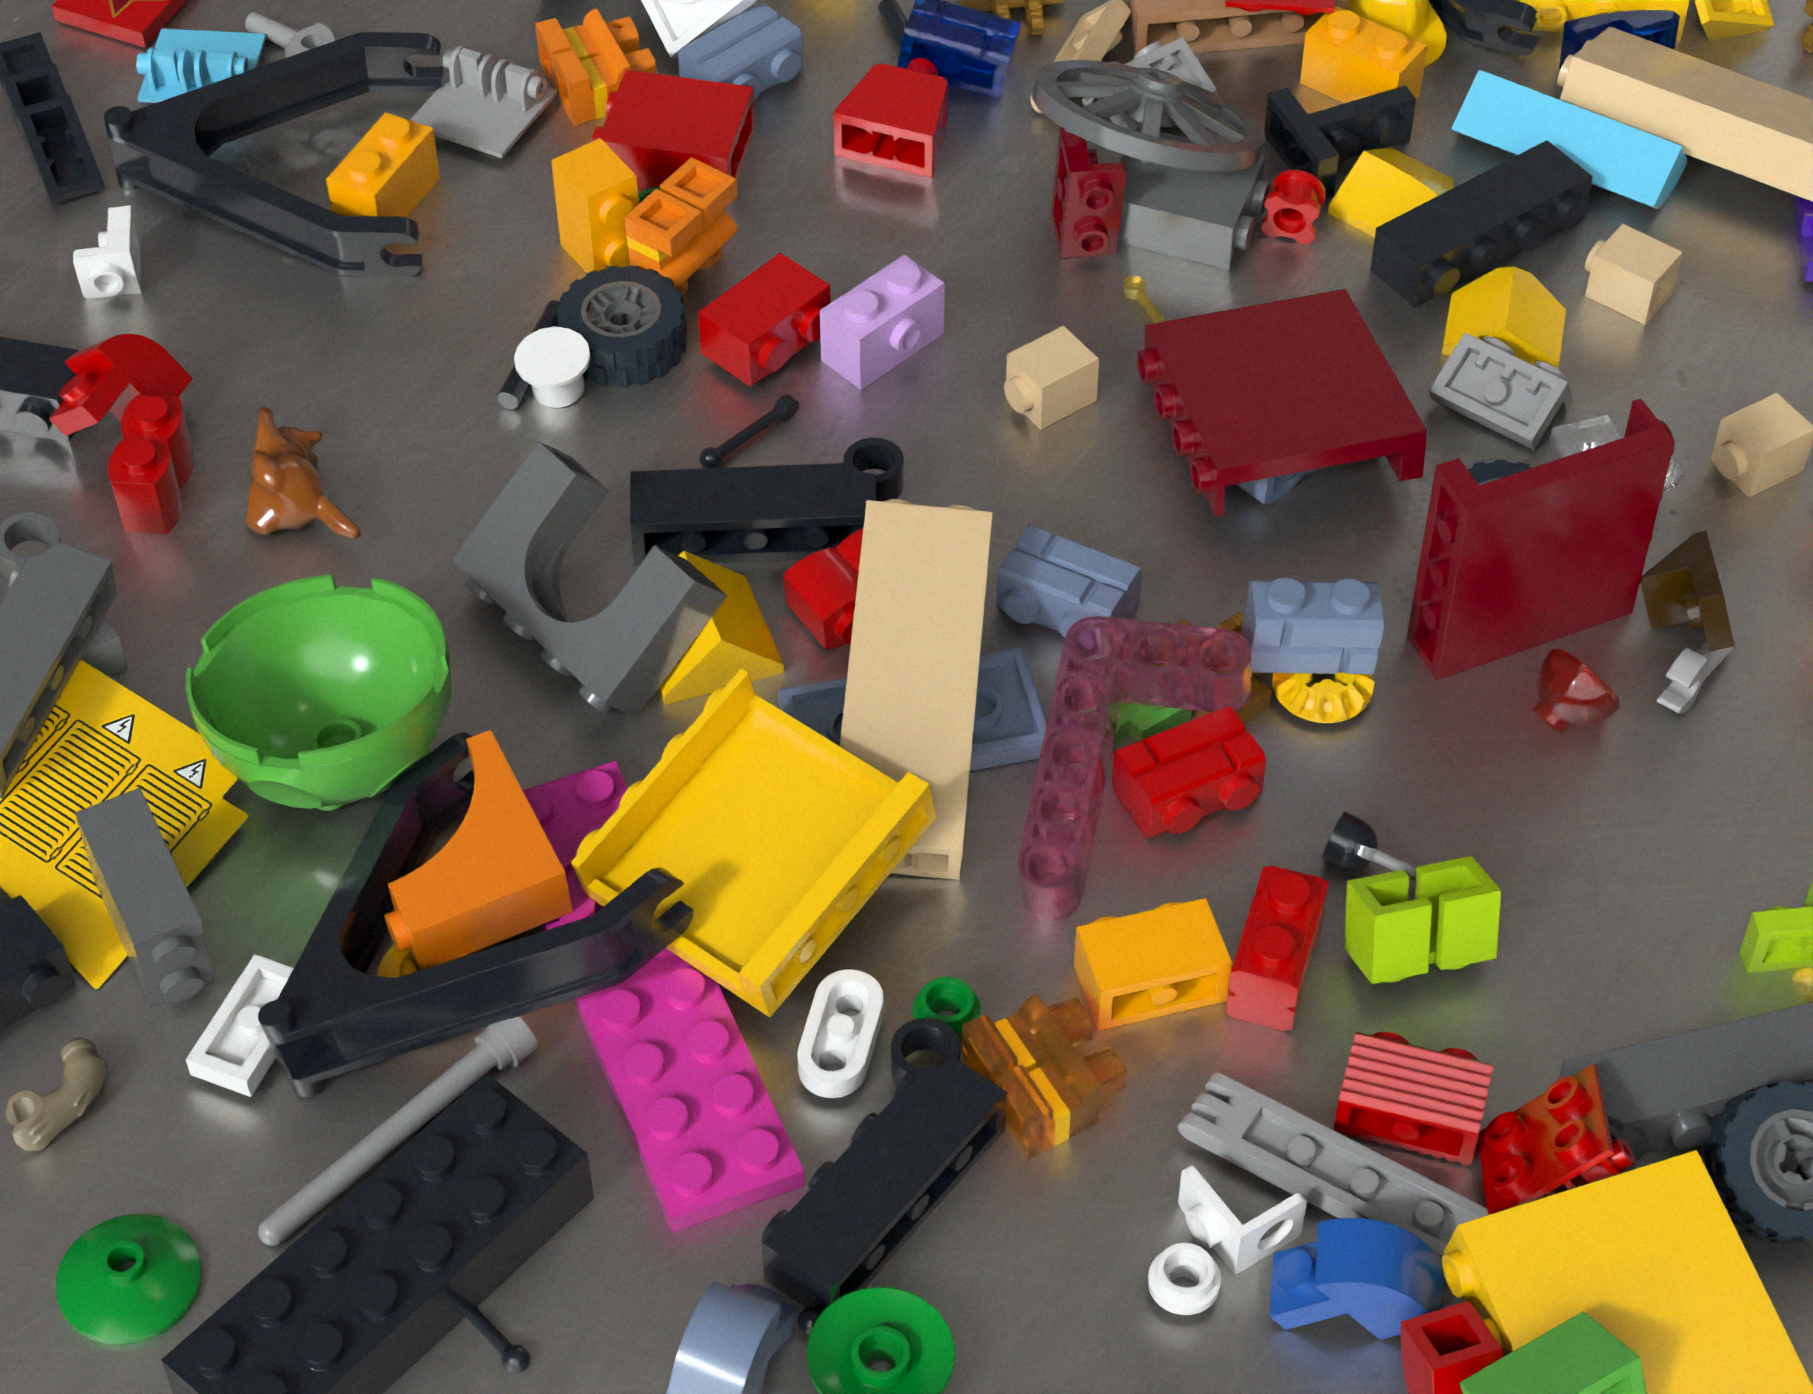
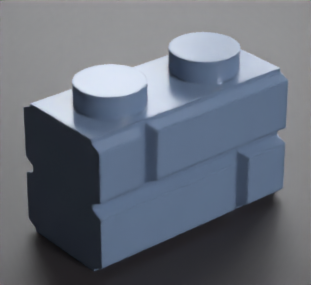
M760 2L680 48L678 51L680 77L751 86L754 88L755 101L758 95L776 84L792 80L803 68L802 34L799 27L785 17L779 18L778 12L764 2Z
M1028 525L1016 542L1015 549H1011L999 567L996 607L1004 610L1016 622L1022 624L1034 622L1060 632L1072 644L1078 646L1090 644L1110 652L1121 635L1123 627L1127 626L1138 608L1142 568L1035 526Z
M1286 577L1275 580H1250L1246 599L1247 606H1245L1242 622V640L1247 672L1317 674L1345 672L1347 674H1374L1378 659V648H1380L1384 632V616L1377 582H1361L1349 578L1339 581H1297Z

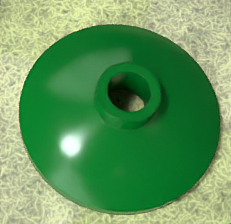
M130 1214L114 1217L86 1231L68 1249L60 1263L56 1276V1298L64 1318L74 1330L86 1338L110 1345L136 1344L163 1334L187 1314L200 1291L203 1276L202 1262L194 1241L176 1223L148 1214ZM135 1262V1264L126 1271H114L118 1266L124 1263Z
M871 1287L853 1291L831 1303L817 1318L807 1342L808 1372L819 1394H943L953 1374L955 1345L952 1333L945 1319L926 1300L901 1289ZM876 1361H885L893 1369L877 1372L869 1369L868 1366Z

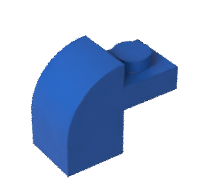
M1338 1218L1318 1222L1317 1241L1273 1253L1270 1317L1285 1330L1348 1313L1379 1340L1401 1335V1321L1443 1309L1444 1272L1442 1257L1415 1234L1387 1222L1365 1218Z

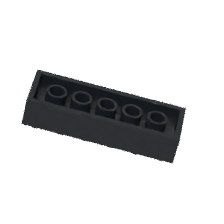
M486 1073L161 1359L173 1394H383L465 1318V1313L471 1306L477 1307L594 1199L588 1153Z

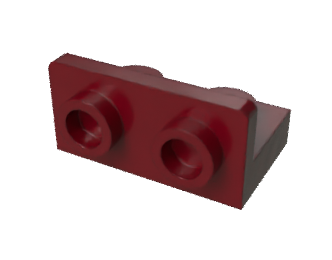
M1060 127L1051 205V216L1060 258L1113 255L1117 251L1126 182L1125 165L1123 163H1098L1096 149H1088L1085 139L1073 133H1067L1062 127Z

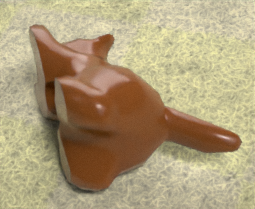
M261 407L259 411L250 467V477L253 481L249 490L245 524L259 535L268 536L277 531H298L313 520L318 519L334 533L350 539H357L361 536L359 527L324 495L318 471L313 467L317 464L318 457L312 451V448L321 441L323 434L319 431L306 432L289 426L277 428L274 423L272 410L266 407Z

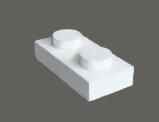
M256 954L253 955L186 1058L190 1075L249 1097L253 1095L276 1058L258 1021V1013L265 1004L278 999L294 969L293 967Z

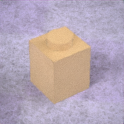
M1622 223L1607 241L1599 240L1591 249L1585 263V270L1590 272L1585 297L1646 325L1673 295L1683 252Z
M1063 325L1007 354L1006 382L1004 383L1005 396L1016 412L1024 413L1042 430L1097 401L1099 358Z
M1774 393L1721 419L1710 461L1716 465L1719 472L1725 478L1730 479L1750 498L1805 471L1813 444V425L1780 394Z

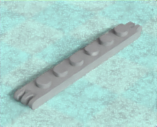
M1214 1073L1205 1085L1207 1093H1200L1191 1106L1194 1114H1185L1178 1125L1180 1134L1187 1140L1293 1195L1300 1193L1308 1203L1337 1218L1373 1219L1402 1227L1419 1237L1441 1257L1445 1255L1444 1250L1457 1225L1488 1215L1487 1208L1221 1073Z

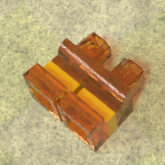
M1036 993L1022 1003L1018 1013L993 1023L989 1015L986 1014L963 1024L962 1063L1007 1091L1006 1129L1027 1161L1098 1124L1099 1105L1126 1088V1066L1113 1048L1107 1046L1084 1058L1075 1049V1047L1093 1039V1024L1090 1015L1077 997L1046 1007Z

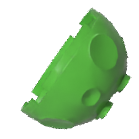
M332 574L302 578L274 586L246 599L229 610L201 638L204 651L194 672L192 668H187L186 673L188 704L194 723L206 747L219 763L239 781L247 785L258 796L274 803L295 808H317L323 811H330L361 799H373L384 792L400 775L429 754V748L437 736L443 717L450 705L452 685L449 646L437 615L422 598L398 584L375 577L371 579L373 588L336 586Z

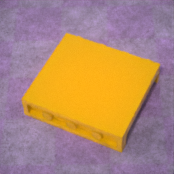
M741 668L727 685H722L712 692L706 701L702 714L687 731L675 735L669 741L663 751L661 760L644 780L633 783L626 790L620 801L619 808L601 829L593 830L583 839L571 864L584 894L603 907L653 868H664L682 880L684 885L657 906L652 919L653 922L656 921L679 900L693 909V918L688 928L666 949L771 1018L934 822L937 815L930 784L909 771L899 783L757 696L749 673Z
M1697 1150L1459 1224L1444 1250L1445 1255L1442 1257V1268L1451 1292L1457 1298L1464 1297L1465 1302H1471L1502 1347L1503 1357L1584 1311L1640 1356L1647 1394H1813L1811 1381Z

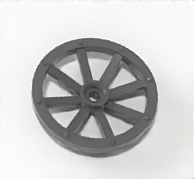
M1091 60L1058 61L1047 64L1038 71L1032 92V99L1038 109L1053 122L1064 128L1067 133H1073L1101 147L1140 159L1142 163L1152 162L1175 168L1218 173L1238 171L1249 168L1258 162L1266 135L1262 126L1246 111L1208 90L1182 81L1177 76L1159 69L1137 68ZM1067 97L1107 98L1079 107ZM1123 112L1128 117L1142 122L1141 132L1124 128L1104 119ZM1176 124L1194 144L1159 138L1160 127H1171ZM1203 126L1233 143L1220 145Z

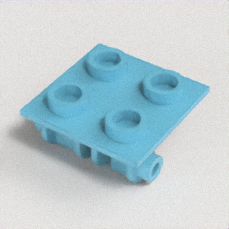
M161 28L155 48L150 47L147 53L139 52L137 55L138 74L145 75L137 97L138 102L157 103L257 68L266 41V34Z

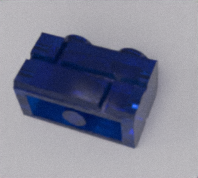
M915 0L904 30L897 67L906 69L913 59H926L935 65L938 70V76L944 77L948 84L1001 98L1012 66L1021 22L952 4L944 0Z

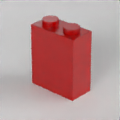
M626 70L618 91L611 90L609 93L605 123L603 126H596L592 142L601 138L637 176L638 188H660V185L691 157L738 179L755 132L754 88L744 85Z

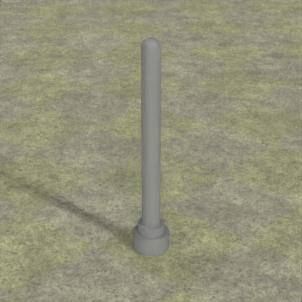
M518 1016L481 1028L482 1033L475 1037L477 1046L263 1220L258 1229L260 1240L269 1246H276L282 1243L493 1067L502 1070L508 1064L514 1067L518 1066L538 1049L536 1037L525 1021Z

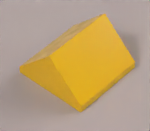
M683 551L679 556L694 565L722 590L727 597L658 690L664 705L712 693L718 687L727 685L741 668L749 673L751 681L784 673V663L746 576Z

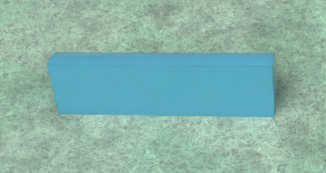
M1482 70L1478 71L1451 128L1454 132L1516 156L1548 140L1593 176L1592 185L1654 209L1660 208L1669 198L1688 162L1681 145Z

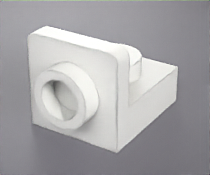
M131 205L108 208L107 231L99 232L98 234L99 247L77 249L73 252V264L83 297L86 299L141 293L142 244Z

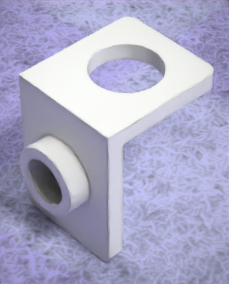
M1193 1165L1188 1166L1181 1172L1178 1204L1185 1213L1186 1222L1192 1235L1202 1247L1206 1249L1212 1247L1235 1275L1295 1240L1302 1233L1307 1201L1300 1193L1292 1195L1242 1225ZM1285 1220L1277 1231L1260 1241L1262 1236L1272 1226Z

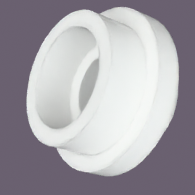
M1191 1243L1174 1244L1158 1254L1150 1265L1148 1273L1150 1294L1159 1306L1171 1313L1179 1315L1200 1313L1208 1309L1219 1295L1221 1285L1220 1270L1209 1253L1200 1246ZM1177 1278H1188L1196 1286L1189 1288L1180 1287L1173 1284L1172 1281Z

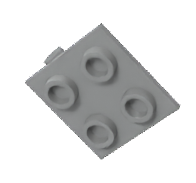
M459 45L456 48L449 47L443 56V66L449 69L450 76L410 120L432 127L435 136L503 158L558 93L556 89L547 87V80L542 78L540 72L536 69H527L512 64L506 59L498 61L497 57L491 54H487L483 58L482 53L470 50L467 46Z

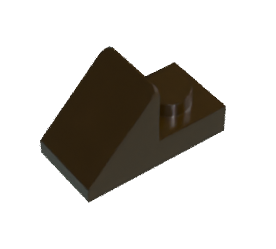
M1707 531L1694 533L1649 569L1641 578L1640 584L1650 626L1653 629H1660L1689 622L1691 631L1704 629L1709 652L1734 647L1724 594Z

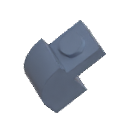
M713 1281L700 1299L687 1325L675 1358L667 1394H761L769 1359L793 1335L800 1307L780 1301L774 1291L760 1285L743 1284L739 1286L732 1284L728 1286Z

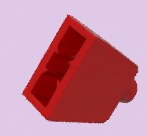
M922 58L910 61L906 69L883 63L873 65L833 113L834 155L933 178L948 122V82L944 77L938 76V70L933 63Z

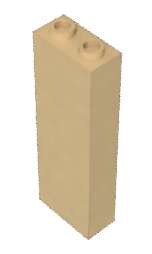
M1608 27L1595 39L1587 40L1580 51L1574 55H1568L1565 59L1557 80V85L1563 87L1560 100L1681 145L1686 155L1813 202L1812 99L1613 27Z
M890 499L884 502L866 501L840 747L898 783L909 771L930 784L937 815L934 822L894 868L891 874L959 880L993 514V512L977 511L964 505H952L945 508L914 505L901 499Z

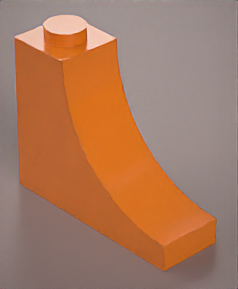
M491 730L466 739L475 782L469 809L456 833L434 857L406 876L388 884L395 910L384 915L388 930L398 952L410 949L420 970L463 957L573 912L565 870Z

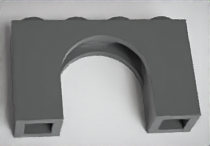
M537 441L454 555L452 561L469 576L465 585L472 593L491 605H500L507 612L502 620L510 629L527 640L533 641V639H536L544 647L540 656L548 665L565 676L571 677L573 674L583 684L578 692L587 702L604 713L609 714L613 708L638 716L727 595L688 560L654 545L611 604L591 618L573 622L567 615L561 601L559 589L561 566L573 540L610 490L573 457Z

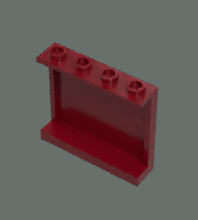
M1346 289L1145 325L1144 349L1137 351V368L1141 382L1144 385H1151L1154 391L1157 414L1161 421H1169L1172 428V440L1178 457L1186 456L1190 464L1193 488L1197 495H1205L1215 517L1224 515L1225 486L1382 456H1386L1400 482L1423 477L1427 429Z
M1641 398L1632 401L1624 438L1482 485L1477 483L1460 458L1436 465L1406 636L1436 681L1633 612L1675 444L1667 424L1662 420H1658Z

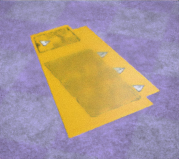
M80 660L3 798H0V887L11 899L22 895L63 944L68 961L97 990L128 955L93 879L75 812L141 788L187 888L248 818V814L223 799V796L238 779L219 763L206 747L199 733L83 660Z

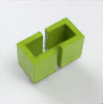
M1472 856L1416 867L1414 900L1408 901L1409 876L1404 869L1347 881L1344 949L1371 984L1399 982L1406 977L1428 973L1429 964L1432 963L1438 966L1440 970H1455L1464 968L1468 964L1497 959L1501 889Z

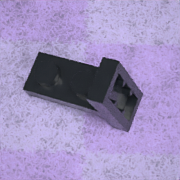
M1405 85L1308 114L1287 87L1268 93L1264 127L1265 138L1289 170H1303L1317 177L1325 187V199L1334 197L1338 162L1361 156L1365 150L1383 149L1410 141L1416 98Z

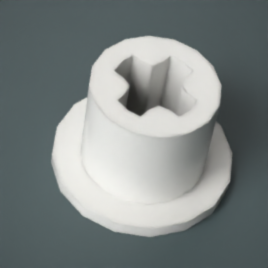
M562 327L539 329L527 335L517 346L514 361L517 373L525 382L532 385L536 400L546 407L561 408L573 404L582 396L585 388L582 374L587 370L591 359L588 343L582 335L569 328Z

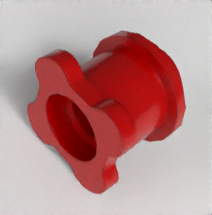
M1288 170L1278 174L1274 178L1270 187V194L1267 195L1264 202V207L1268 210V214L1262 220L1261 230L1263 233L1271 238L1279 236L1293 238L1296 242L1303 244L1314 241L1317 229L1313 222L1318 218L1326 198L1325 187L1322 182L1313 174L1303 170Z

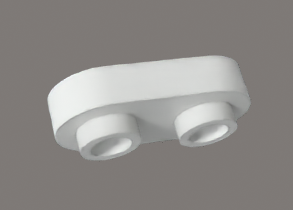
M853 969L840 970L825 977L817 987L797 1052L799 1078L802 1084L815 1095L825 1098L847 1096L856 1091L866 1078L884 1016L883 991L878 981L871 975ZM844 1010L859 1012V1014L852 1017L840 1013ZM829 1065H837L843 1068L837 1071L823 1070L824 1067Z

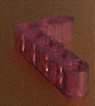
M1101 616L1086 617L1077 621L1069 628L1064 640L1018 856V870L1024 902L1028 910L1036 917L1047 921L1066 918L1078 909L1083 898L1121 703L1214 712L1226 706H1231L1234 711L1241 709L1249 702L1253 693L1251 647L1246 638L1237 632L1227 629ZM1099 656L1103 657V658H1100V659H1093V660H1090V659H1089V658H1092V657H1099ZM1156 663H1166L1163 666H1152ZM1230 670L1227 673H1217L1216 671ZM1087 709L1094 710V711H1091V712H1089V713H1081V714L1076 713V712L1081 711V710H1087ZM1069 764H1083V766L1078 768H1064ZM1068 818L1073 820L1062 825L1052 824L1053 821ZM1047 875L1062 876L1053 882L1039 881V879Z

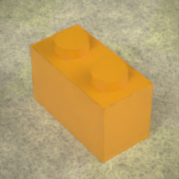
M1334 5V13H1325L1305 33L1300 84L1342 103L1406 85L1417 100L1421 92L1427 45L1398 31L1391 30L1361 17L1352 11Z
M385 112L327 177L326 182L332 212L341 216L407 218L441 179L434 130L432 127Z
M599 138L551 160L560 243L586 273L594 270L601 271L609 266L628 267L630 265L624 217L639 204L637 176Z
M1206 898L1185 903L1168 902L1154 910L1122 917L1106 916L1090 924L1076 927L1074 968L1097 1031L1227 1001L1232 961Z

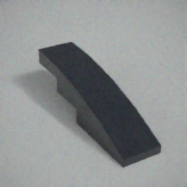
M41 32L0 43V84L50 203L55 204L104 190L103 179L70 94L67 95L56 64L52 63Z

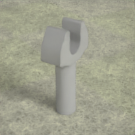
M256 11L251 12L245 22V28L249 32L266 34V40L285 48L286 58L336 41L329 27L321 23H316L301 31H297Z
M1706 641L1696 652L1686 647L1667 672L1666 677L1673 681L1661 693L1657 702L1678 714H1685L1692 707L1703 681L1734 650L1735 646L1709 652Z

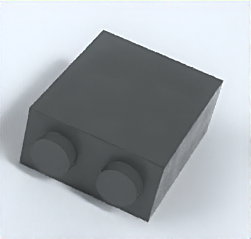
M1137 126L1135 131L1141 132V127ZM1159 132V138L1194 144L1188 138ZM1123 154L1119 163L1125 165L1126 182L1118 243L1230 270L1238 250L1247 251L1255 227L1254 213L1262 215L1266 209L1264 202L1267 195L1270 194L1271 182L1263 180L1265 156H1260L1258 162L1249 168L1218 173L1187 170L1152 162L1142 163L1140 159Z
M141 788L75 812L93 879L150 1007H155L167 1001L171 1003L185 1001L195 996L204 986L214 983L215 979L200 916Z

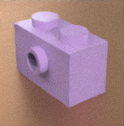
M904 254L820 310L821 361L858 389H864L944 334L945 283Z

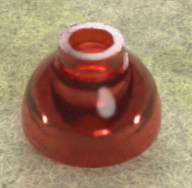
M1551 649L1539 670L1537 688L1540 701L1532 709L1548 726L1561 735L1569 726L1588 727L1599 724L1610 718L1620 709L1618 696L1593 671L1567 651Z

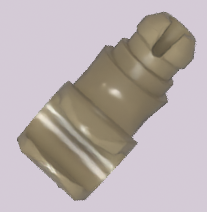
M77 1037L69 1040L63 1046L61 1051V1058L64 1064L63 1084L57 1089L42 1096L32 1090H21L10 1097L5 1114L9 1124L15 1125L12 1132L15 1143L26 1151L45 1149L63 1130L84 1114L85 1110L102 1089L108 1072V1063L97 1054L96 1046L92 1041Z

